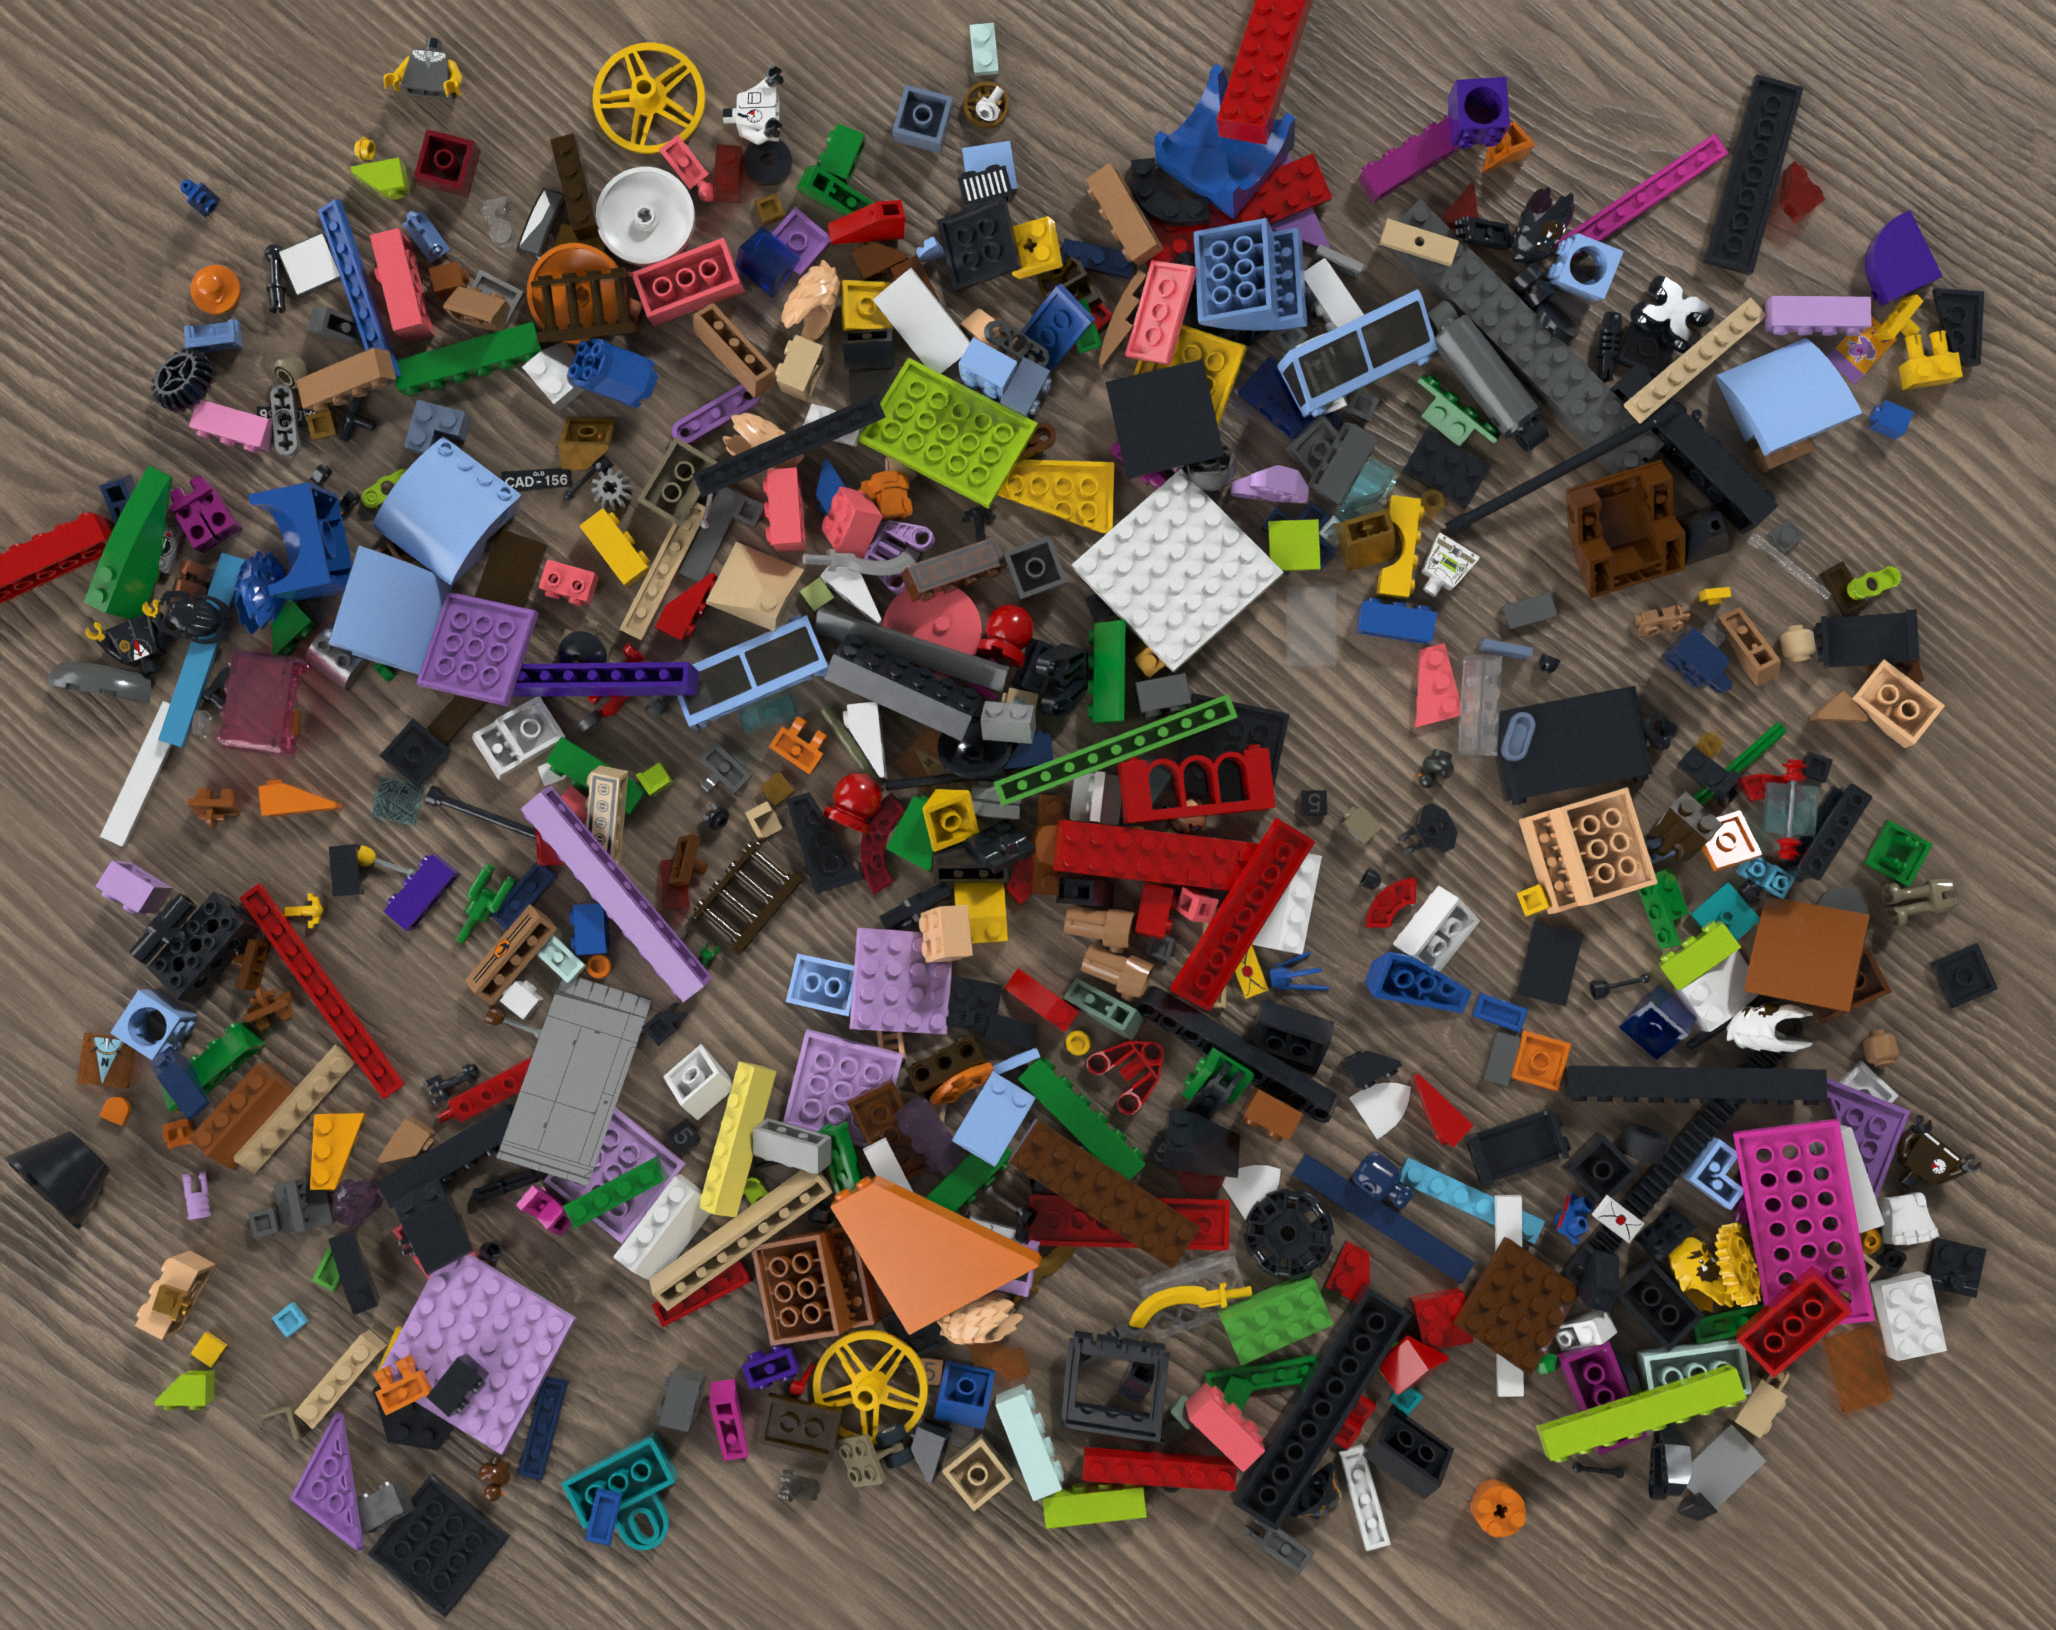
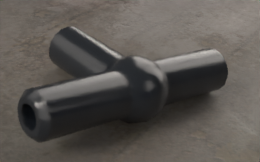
M364 396L353 397L349 411L344 416L345 422L339 435V440L349 441L354 424L371 431L375 429V421L358 415Z

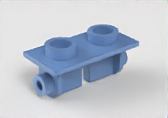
M423 210L419 213L410 211L406 214L407 221L403 225L430 264L451 251Z

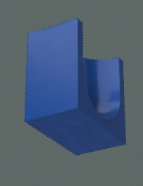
M310 482L248 494L250 505L267 510L274 517L287 551L290 573L282 580L268 585L270 596L301 603L344 594L352 568V559L338 494Z

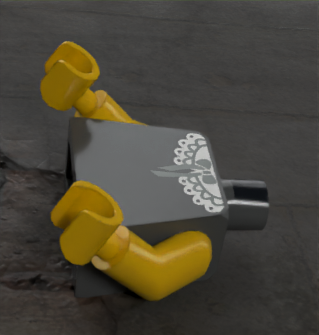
M427 38L425 50L413 49L410 56L406 57L395 72L385 74L383 80L385 89L393 85L394 91L398 92L400 90L399 85L401 84L407 95L454 100V92H456L457 96H461L460 87L463 76L456 62L451 60L446 52H441V40Z

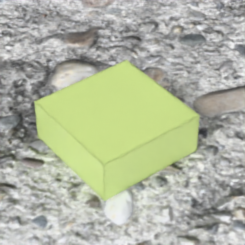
M820 577L800 591L814 612L835 599Z

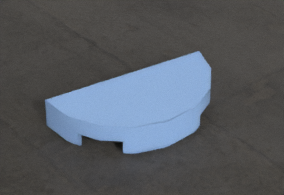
M934 237L925 240L923 248L917 247L916 249L917 256L922 262H930L945 257L943 247Z
M1037 1048L1027 1050L994 1065L993 1072L999 1075L1039 1058L1040 1054Z

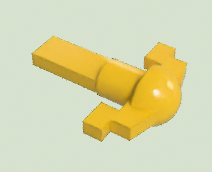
M307 893V899L312 901V906L284 907L285 916H312V920L308 921V928H314V924H319L323 914V907L319 897H314V893Z

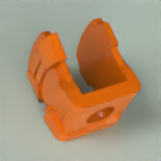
M879 472L872 475L871 479L860 484L861 486L858 491L867 493L882 514L880 522L888 520L902 521L912 515L911 500L907 497V490L910 489L909 476L904 475V472Z

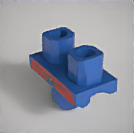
M1574 1193L1567 1194L1562 1213L1556 1214L1554 1223L1557 1226L1556 1231L1566 1235L1572 1244H1578L1582 1233L1588 1230L1589 1224L1586 1219L1588 1214L1593 1212L1595 1204L1586 1196L1578 1198Z

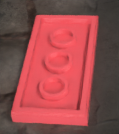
M1151 260L1125 353L1127 358L1171 366L1197 268Z

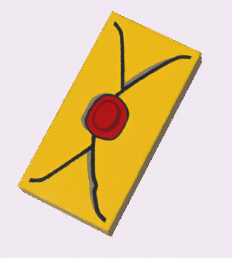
M1251 945L1235 970L1245 999L1269 990Z

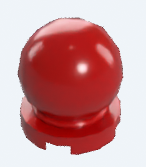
M1012 604L1004 605L993 610L988 617L985 628L987 639H980L977 649H979L978 653L988 659L992 658L996 662L998 657L1008 660V666L1022 667L1026 655L1021 650L1026 648L1033 638V621L1031 615L1024 608Z
M861 772L849 774L843 777L835 786L833 793L835 805L832 808L826 806L822 815L868 835L871 826L866 824L867 819L873 817L881 806V787L876 779L869 774Z

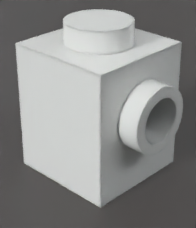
M525 980L524 982L515 981L514 984L511 983L502 993L504 996L500 1002L524 1020L529 1019L544 999L535 992L537 988Z

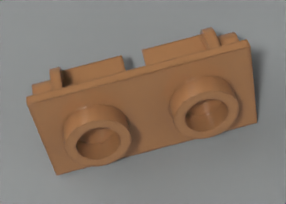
M1680 605L1661 608L1662 617H1659L1657 609L1639 612V615H1635V623L1640 625L1637 636L1646 635L1651 637L1661 632H1678L1687 627L1690 613L1686 614L1685 607H1680Z

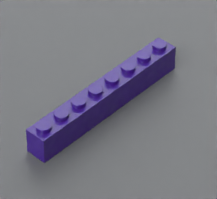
M690 662L522 664L511 697L697 695L699 671Z

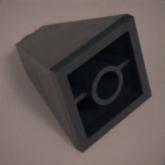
M1715 505L1675 517L1686 533L1685 566L1730 551L1728 533L1722 515Z

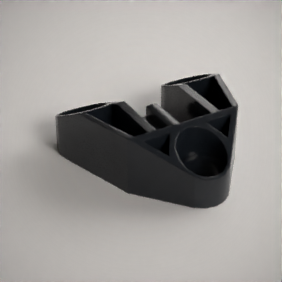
M1062 643L1039 656L1036 663L1037 673L1049 678H1056L1057 680L1041 701L1040 710L1043 714L1054 718H1061L1075 710L1088 690V650Z
M1672 1423L1666 1424L1667 1427L1665 1429L1654 1431L1648 1481V1493L1652 1500H1665L1668 1496L1679 1497L1687 1487L1693 1473L1690 1445Z

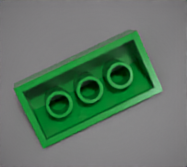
M1125 620L1094 623V630H1089V645L1094 646L1093 654H1089L1088 668L1093 669V679H1088V694H1093V704H1088V719H1093V725H1122L1124 722Z
M234 1022L224 1030L226 1034L219 1040L215 1038L205 1046L206 1051L200 1056L196 1054L189 1059L206 1095L266 1045L249 1023ZM162 1087V1093L170 1113L181 1111L165 1088Z

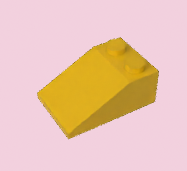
M1004 882L954 883L955 906L968 905L971 943L1008 941Z

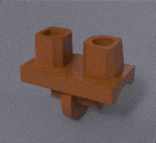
M198 788L194 799H188L187 806L192 807L194 814L199 815V821H206L210 829H215L218 822H225L226 816H240L241 809L236 804L237 794L233 789H222L219 799H212L213 792L210 789Z
M260 986L255 989L256 996L250 998V1003L254 1006L247 1009L248 1014H245L243 1017L246 1023L252 1021L258 1031L263 1030L272 1024L268 1014L274 1011L280 1021L293 1016L294 1011L290 1003L293 996L290 991L276 996L274 989L266 991L264 987Z

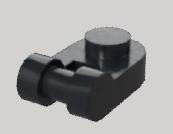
M233 667L222 669L210 687L203 692L201 699L207 703H213L216 705L217 710L224 713L245 684L244 674L239 669ZM221 689L226 691L224 697L217 695Z

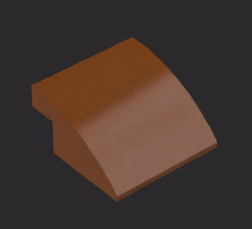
M1766 896L1754 941L1744 991L1850 1013L1854 991L1857 987L1870 915Z
M842 1225L763 1242L752 1250L771 1346L837 1336L851 1328L874 1325L881 1321L872 1274Z

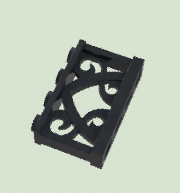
M1849 784L1848 787L1839 789L1831 786L1798 837L1802 844L1796 846V852L1801 855H1795V860L1785 859L1780 868L1795 877V880L1799 883H1803L1805 879L1821 880L1868 806L1872 795L1855 784Z

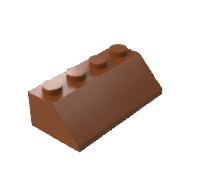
M267 1062L257 1063L188 1140L207 1157L232 1170H236L239 1164L234 1161L233 1157L295 1088Z

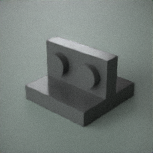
M311 1177L275 1184L274 1191L283 1234L303 1232L314 1227L335 1223L329 1190H310Z

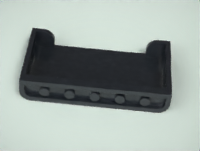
M1636 686L1513 708L1487 715L1504 802L1512 801V805L1527 803L1526 798L1616 780L1633 778L1634 782L1649 780L1648 775L1653 774ZM1517 713H1529L1534 718L1536 726L1527 754L1521 760L1509 761L1501 752V745L1509 721Z

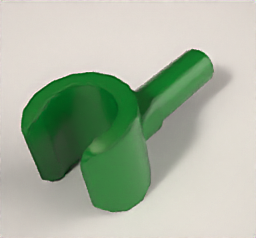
M710 942L700 950L702 956L701 964L705 969L709 961L719 952V946L713 952L708 949Z

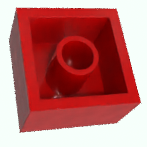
M1460 1288L1409 1297L1419 1342L1435 1350L1474 1342L1473 1337L1452 1324L1466 1302L1464 1292Z

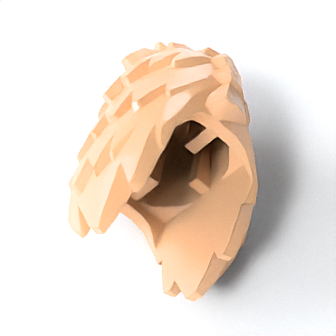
M822 260L820 266L809 268L810 271L799 280L798 285L790 293L781 316V320L787 329L794 323L798 324L804 318V328L801 337L810 341L817 340L828 327L835 312L836 300L841 294L836 268H831L825 260Z
M741 413L731 417L735 424L733 426L734 429L741 436L735 434L733 437L724 436L723 441L726 444V450L734 456L786 432L760 416ZM804 454L769 469L795 468L804 458Z
M989 1292L938 1319L937 1322L941 1327V1336H945L951 1342L963 1346V1344L973 1345V1343H991L1002 1340L1004 1336L1017 1330L1016 1326L1023 1320V1315L1014 1313L1016 1311L1013 1308L1014 1303L1006 1299V1294Z

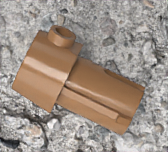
M1070 905L1066 913L1064 933L1103 940V946L1109 947L1108 951L1123 953L1124 948H1129L1131 944L1135 913L1116 908L1103 911Z
M1093 944L1088 948L1081 966L1082 972L1117 985L1116 991L1121 993L1120 997L1130 1002H1134L1136 997L1142 998L1154 969L1153 964L1131 955L1129 958H1126Z

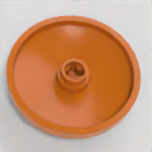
M566 243L550 249L538 259L529 275L527 300L533 318L543 331L544 327H546L542 289L531 287V282L538 281V276L552 275L553 279H560L564 273H577V277L586 276V271L601 270V274L611 273L610 269L618 268V266L606 253L590 245ZM614 281L600 282L604 321H607V325L617 324L616 320L619 317ZM590 283L576 284L580 323H583V327H593L594 313ZM566 286L551 287L556 326H559V330L568 329L570 318ZM582 340L564 342L571 344H579Z

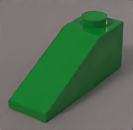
M818 165L806 167L795 188L815 202L843 216L874 203Z

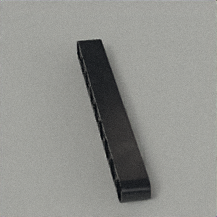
M1149 986L1145 990L1137 1005V1011L1142 1017L1205 1055L1212 1048H1215L1253 1072L1254 1077L1251 1082L1317 1122L1327 1123L1330 1121L1338 1103V1097L1334 1092L1157 986Z

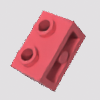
M547 559L539 588L545 592L544 596L559 600L560 596L569 598L568 603L583 607L584 603L591 605L599 576L591 571Z

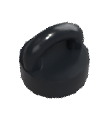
M822 1200L813 1207V1210H809V1221L820 1224L833 1223L834 1214L831 1213L829 1202ZM820 1206H824L825 1211H820Z

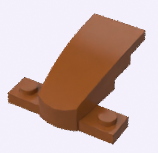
M1039 795L1037 826H1035L1031 836V842L1036 846V853L1031 856L1034 862L1032 894L1059 896L1060 871H1052L1057 824L1058 821L1064 820V796ZM1110 825V826H1118V827L1135 828V829H1143V830H1144V827H1139V826Z

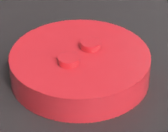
M957 588L948 594L940 592L935 594L934 598L922 602L921 599L912 602L908 590H906L902 594H898L889 605L884 616L883 627L973 656L977 655L979 650L977 646L980 639H982L981 620L976 606L962 590ZM929 669L933 674L942 678H953V676Z

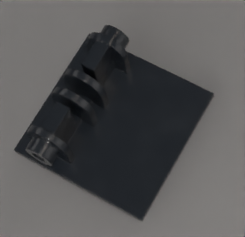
M1670 1206L1633 1239L1643 1247V1250L1649 1256L1652 1254L1659 1261H1662L1696 1231L1698 1227Z

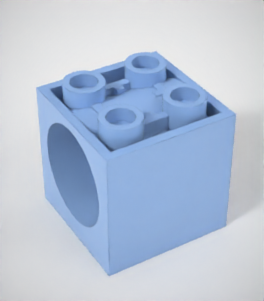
M1577 233L1560 241L1556 250L1558 258L1555 264H1551L1546 277L1549 278L1548 281L1553 288L1589 302L1603 300L1624 251ZM1584 251L1593 259L1595 273L1592 280L1581 284L1571 274L1570 260L1573 255Z
M158 989L138 990L110 1033L149 1059L154 1060L158 1054L165 1051L169 1046L177 1052L181 1050V1042L185 1035L188 1036L196 1026L195 1020L198 1015ZM153 1011H160L165 1017L167 1024L164 1037L158 1041H155L150 1036L147 1029V1021Z

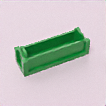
M843 1122L840 1125L827 1123L817 1131V1133L831 1136V1164L828 1165V1169L836 1194L846 1188L849 1191L854 1189L856 1183L863 1179L848 1132V1122Z

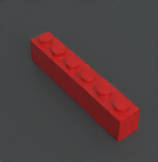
M1084 1447L1082 1475L1083 1481L1236 1491L1237 1466L1225 1456Z

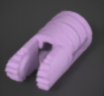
M206 1171L199 1172L198 1178L201 1192L191 1193V1177L189 1174H183L184 1194L188 1212L187 1220L211 1216L208 1204L209 1193Z

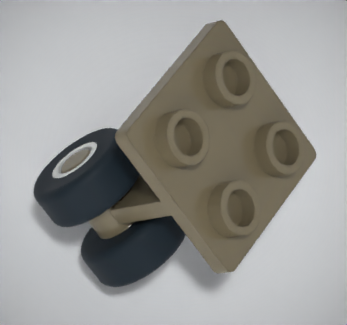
M894 1425L877 1433V1443L879 1447L884 1448L876 1451L869 1434L844 1437L837 1440L840 1456L845 1462L848 1477L854 1487L878 1485L886 1482L879 1462L883 1457L889 1469L902 1466L915 1458L911 1451V1446H903L901 1440L907 1436L904 1425Z

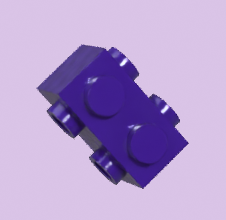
M793 1343L774 1345L771 1347L772 1351L763 1354L760 1350L747 1355L748 1359L744 1361L742 1368L750 1390L756 1387L761 1390L773 1385V1381L779 1379L786 1381L797 1376L796 1373L799 1372L801 1365Z

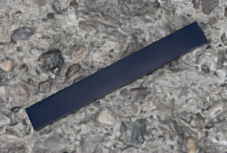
M1304 1153L1292 1172V1175L1459 1283H1463L1475 1262L1384 1203L1374 1200L1362 1189L1308 1154Z

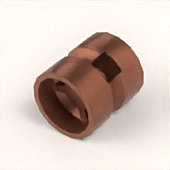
M183 559L178 571L181 577L175 579L172 590L191 593L190 599H193L194 594L206 595L207 589L205 584L211 582L215 570ZM192 575L198 576L196 583L189 581Z

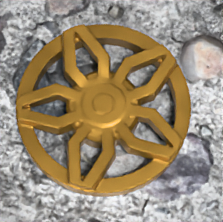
M977 83L967 91L964 97L965 115L978 128L996 127L1007 117L1009 99L1006 92L996 104L1000 106L1005 101V110L1002 113L1000 109V117H997L993 122L985 123L986 120L984 119L979 122L977 112L974 119L968 111L975 112L976 107L967 104H977L983 97L987 99L990 97V91L987 87L995 89L998 86L1005 91L996 83ZM982 88L984 89L986 94L981 95ZM978 89V99H969L971 94Z

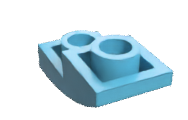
M1761 857L1739 864L1735 871L1748 881H1755L1760 888L1780 899H1784L1795 880V877L1777 865H1771Z

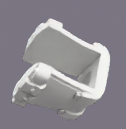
M1913 1192L1896 1197L1879 1198L1878 1206L1885 1224L1881 1229L1882 1243L1910 1245L1927 1242L1939 1237L1938 1228L1935 1227L1929 1215L1926 1199L1922 1193Z

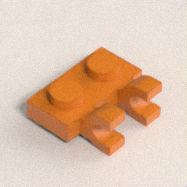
M797 716L789 730L784 726L781 727L769 748L811 775L824 756V753L819 751V748L824 744L829 735L818 730L811 742L807 743L798 735L806 727L808 721L801 716Z
M412 1354L395 1362L403 1376L402 1379L396 1382L393 1381L394 1375L390 1365L373 1373L381 1387L375 1394L385 1415L427 1396L432 1390L424 1370L421 1369L416 1372V1365Z

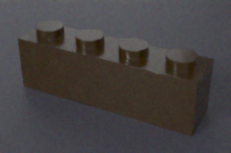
M574 133L550 139L575 236L578 241L600 236L596 218V207L580 145Z

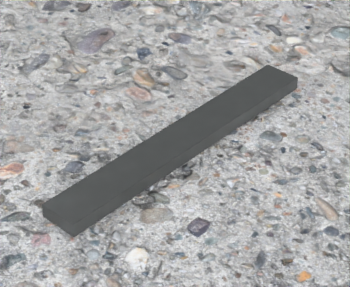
M820 607L817 613L814 632L842 641L846 635L850 637L856 636L861 638L864 643L872 647H881L888 654L894 657H903L910 663L1003 692L1010 667Z

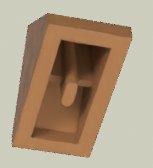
M1842 690L1835 692L1810 715V721L1862 723L1868 721V716Z

